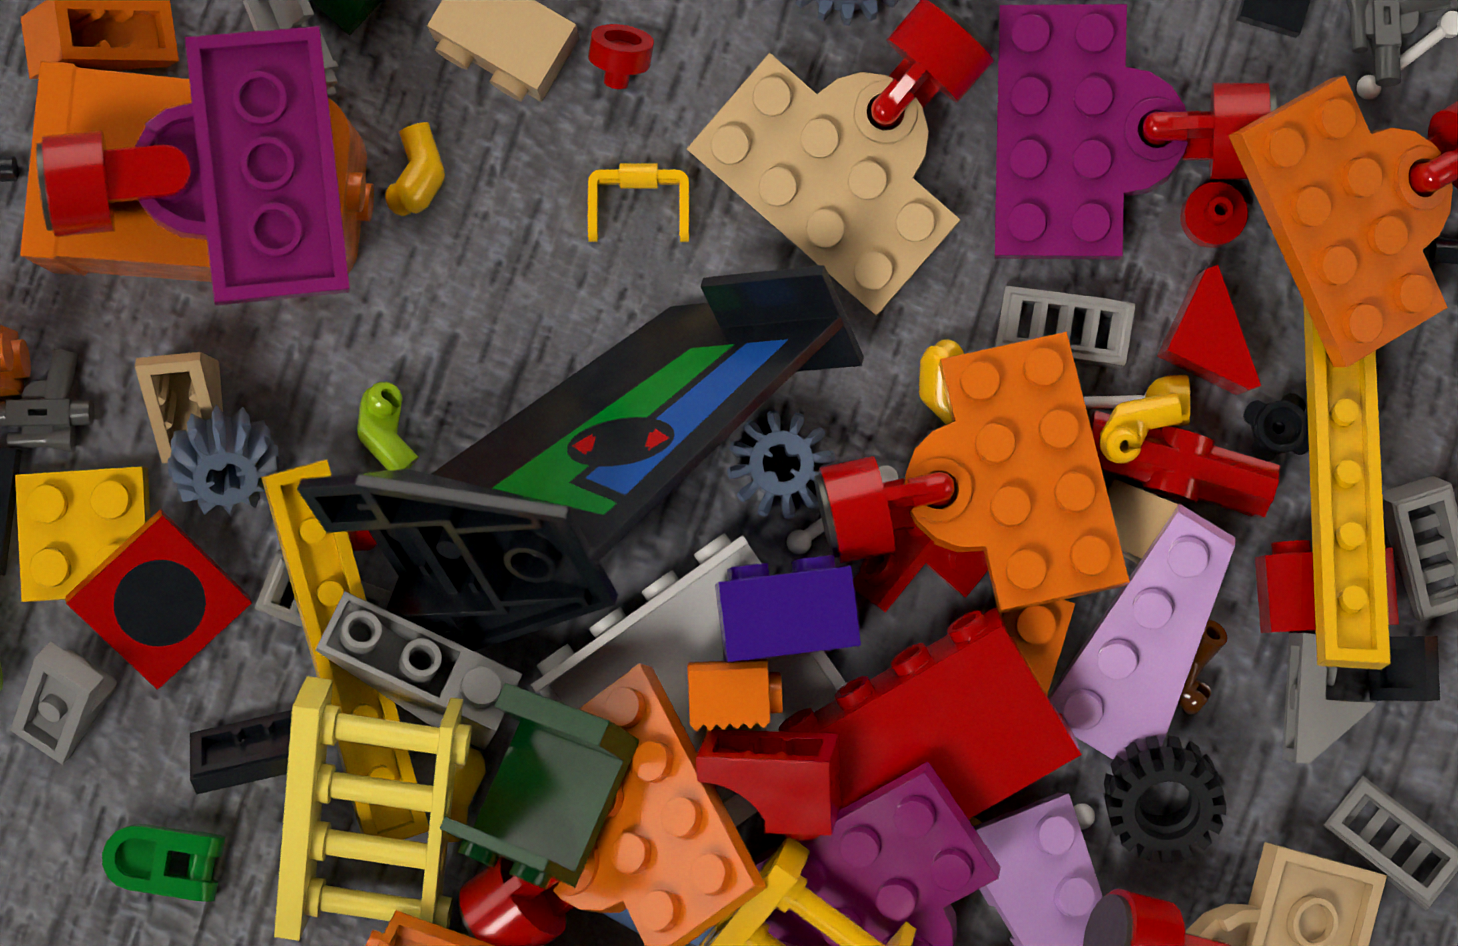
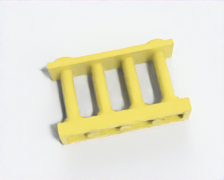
M307 676L292 706L274 937L300 941L309 917H319L321 911L390 921L397 910L449 929L453 897L442 896L449 833L439 828L444 817L451 819L456 764L466 765L470 749L472 726L461 724L463 699L450 697L440 727L341 713L340 706L331 705L333 680ZM336 740L437 754L434 785L430 786L336 772V765L326 763L327 745L334 746ZM331 798L431 812L428 843L331 829L330 822L321 821L322 803L329 804ZM326 855L424 869L422 899L327 886L326 879L316 877L317 860L324 861Z

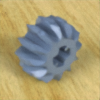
M216 404L210 419L205 420L191 413L189 421H187V430L174 431V436L171 439L170 458H168L169 476L172 477L174 483H177V490L183 502L198 499V506L204 515L216 505H221L232 516L237 503L243 502L252 507H257L258 500L260 499L259 492H265L261 477L275 473L277 464L280 462L278 446L274 445V440H271L270 429L266 426L264 420L250 422V416L243 407L233 416L227 417L224 416V413Z
M769 411L767 414L769 434L764 435L759 426L752 420H749L744 424V430L756 443L755 446L751 447L739 441H732L729 447L730 452L734 455L750 459L749 464L734 465L727 469L728 478L740 479L750 476L752 482L740 489L737 493V498L741 502H745L760 490L765 495L758 506V514L763 517L769 514L773 498H781L782 514L785 519H791L795 516V506L792 496L798 494L804 505L809 509H813L818 505L816 496L808 489L806 484L810 482L815 485L814 475H818L819 472L813 471L814 466L827 465L834 462L835 453L825 450L812 454L810 448L824 438L825 431L818 427L812 430L805 439L798 436L804 424L805 417L803 414H794L788 432L781 431L778 411ZM784 448L787 458H797L799 472L791 469L789 475L793 478L792 480L778 482L775 472L764 471L763 459L771 461L773 456L770 452L771 450Z

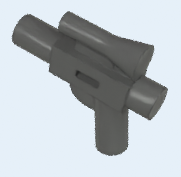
M1346 0L1351 16L1352 52H1367L1368 39H1371L1372 55H1374L1376 85L1391 87L1401 83V38L1409 37L1414 33L1418 26L1419 14L1449 8L1451 0Z
M53 349L47 381H34L28 384L23 390L22 400L0 401V427H22V432H8L7 444L9 448L49 447L75 452L77 434L74 426L93 425L95 417L92 400L69 399L79 356L78 353Z

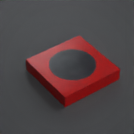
M162 509L154 514L65 596L66 604L157 690L252 604L250 596Z

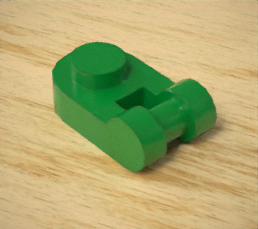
M132 824L116 831L106 841L102 852V866L107 877L116 886L126 890L193 901L213 902L216 898L218 881L212 879L216 857L223 856L226 837L208 832L186 831L148 824ZM173 851L190 854L187 876L169 873Z

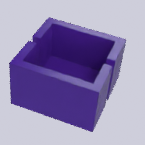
M834 555L796 559L791 562L792 573L770 576L768 563L730 567L727 569L728 581H721L715 584L724 661L732 662L861 646L851 566L835 568Z

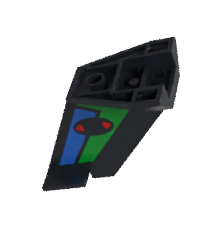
M824 265L704 277L700 287L708 303L669 307L433 473L428 474L411 469L304 478L300 480L297 490L326 533L365 530L370 532L399 576L386 611L465 648L476 651L616 605L619 594L599 560L795 372L862 366L864 355Z

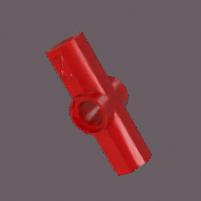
M1099 411L1093 412L1090 426L1102 471L1141 482L1144 489L1176 500L1190 503H1198V500L1250 517H1266L1278 487L1280 465L1214 446L1215 441L1211 438L1169 426L1149 429L1140 447L1141 451L1133 461L1114 463L1102 454L1100 448V433L1110 414Z

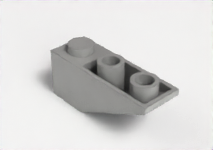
M345 591L316 647L317 652L433 727H440L450 697L463 699L461 724L472 726L470 744L483 750L487 748L504 715L503 711L494 707L504 684L508 683L517 687L522 676L521 673Z

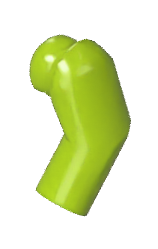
M383 381L375 383L362 395L359 406L357 436L360 442L387 470L410 469L419 457L397 435L403 400L402 394L393 383Z

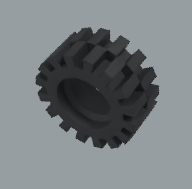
M1157 735L1146 737L1148 749L1141 752L1136 743L1133 742L1125 747L1128 760L1124 761L1116 755L1110 763L1113 775L1106 773L1104 779L1106 793L1103 794L1110 825L1115 837L1120 836L1121 845L1129 852L1136 846L1139 858L1150 861L1153 850L1158 851L1161 863H1172L1171 851L1175 850L1181 851L1183 860L1194 857L1191 844L1197 842L1203 850L1212 844L1209 830L1220 834L1224 826L1221 815H1226L1227 811L1225 794L1213 761L1207 753L1202 756L1199 746L1191 741L1183 749L1180 738L1177 736L1168 735L1166 747L1159 746ZM1158 783H1180L1189 791L1187 803L1178 811L1168 815H1151L1146 813L1140 806V798L1143 792Z

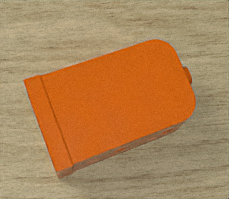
M40 61L20 251L21 257L57 274L85 276L87 273L212 282L207 240L183 238L158 226L140 205L139 200L113 202L114 232L55 237L54 232L48 231L46 228L38 181L36 146L37 143H42L43 136L103 131L106 149L135 147L146 127L145 123L167 108L192 103L189 79L78 68L73 63ZM328 98L347 269L349 273L358 256L361 221L370 222L372 219L374 185L366 183L367 152L361 136L340 107Z

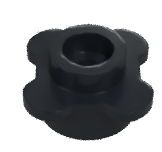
M1289 393L1284 395L1280 401L1265 404L1260 400H1255L1245 407L1243 418L1246 423L1251 425L1254 442L1250 450L1254 458L1270 462L1277 454L1292 452L1295 455H1303L1309 451L1308 419L1304 413L1306 403L1302 397ZM1275 422L1283 424L1284 430L1281 434L1273 431V424Z

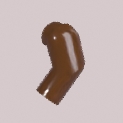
M1208 620L1178 701V704L1188 714H1197L1212 695L1210 686L1201 682L1197 677L1226 644L1228 639L1225 629L1213 620Z

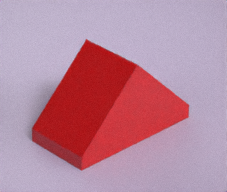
M1219 265L1205 269L1194 277L1156 357L1226 391L1239 395L1260 387L1261 383Z

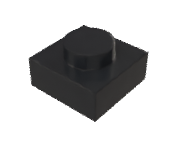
M1389 636L1390 664L1382 670L1368 669L1370 701L1440 700L1438 636Z

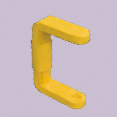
M620 163L619 169H600L590 174L588 178V242H598V185H620V189H658V185H679L680 242H689V179L686 173L681 170H658V163Z

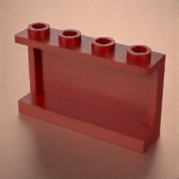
M997 608L991 609L984 614L980 610H976L963 615L948 627V635L927 647L923 643H918L906 648L893 658L890 663L892 667L870 680L868 676L857 677L846 683L835 693L834 698L836 700L815 712L811 708L802 709L781 723L778 728L779 732L839 734L840 810L922 764L929 762L965 816L970 819L1082 755L1074 733L1061 713L1058 714L1008 632Z

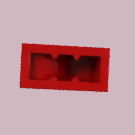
M708 729L696 755L697 782H706L725 787L748 800L763 817L765 833L785 834L787 837L795 840H811L821 835L832 836L841 808L839 734L712 729L710 731Z

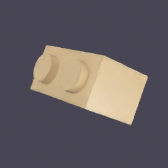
M442 0L427 25L433 39L439 42L435 48L438 54L468 70L472 62L493 74L489 82L494 87L518 101H522L525 95L528 94L542 102L580 39L575 23L535 0Z

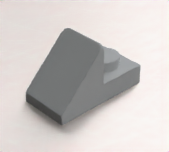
M1289 633L1282 759L1294 763L1310 764L1376 705V703L1366 701L1326 699V686L1332 687L1334 685L1337 667L1317 666L1316 634Z
M50 641L34 659L10 731L63 765L72 755L115 690L117 681L74 651L69 649L63 650Z

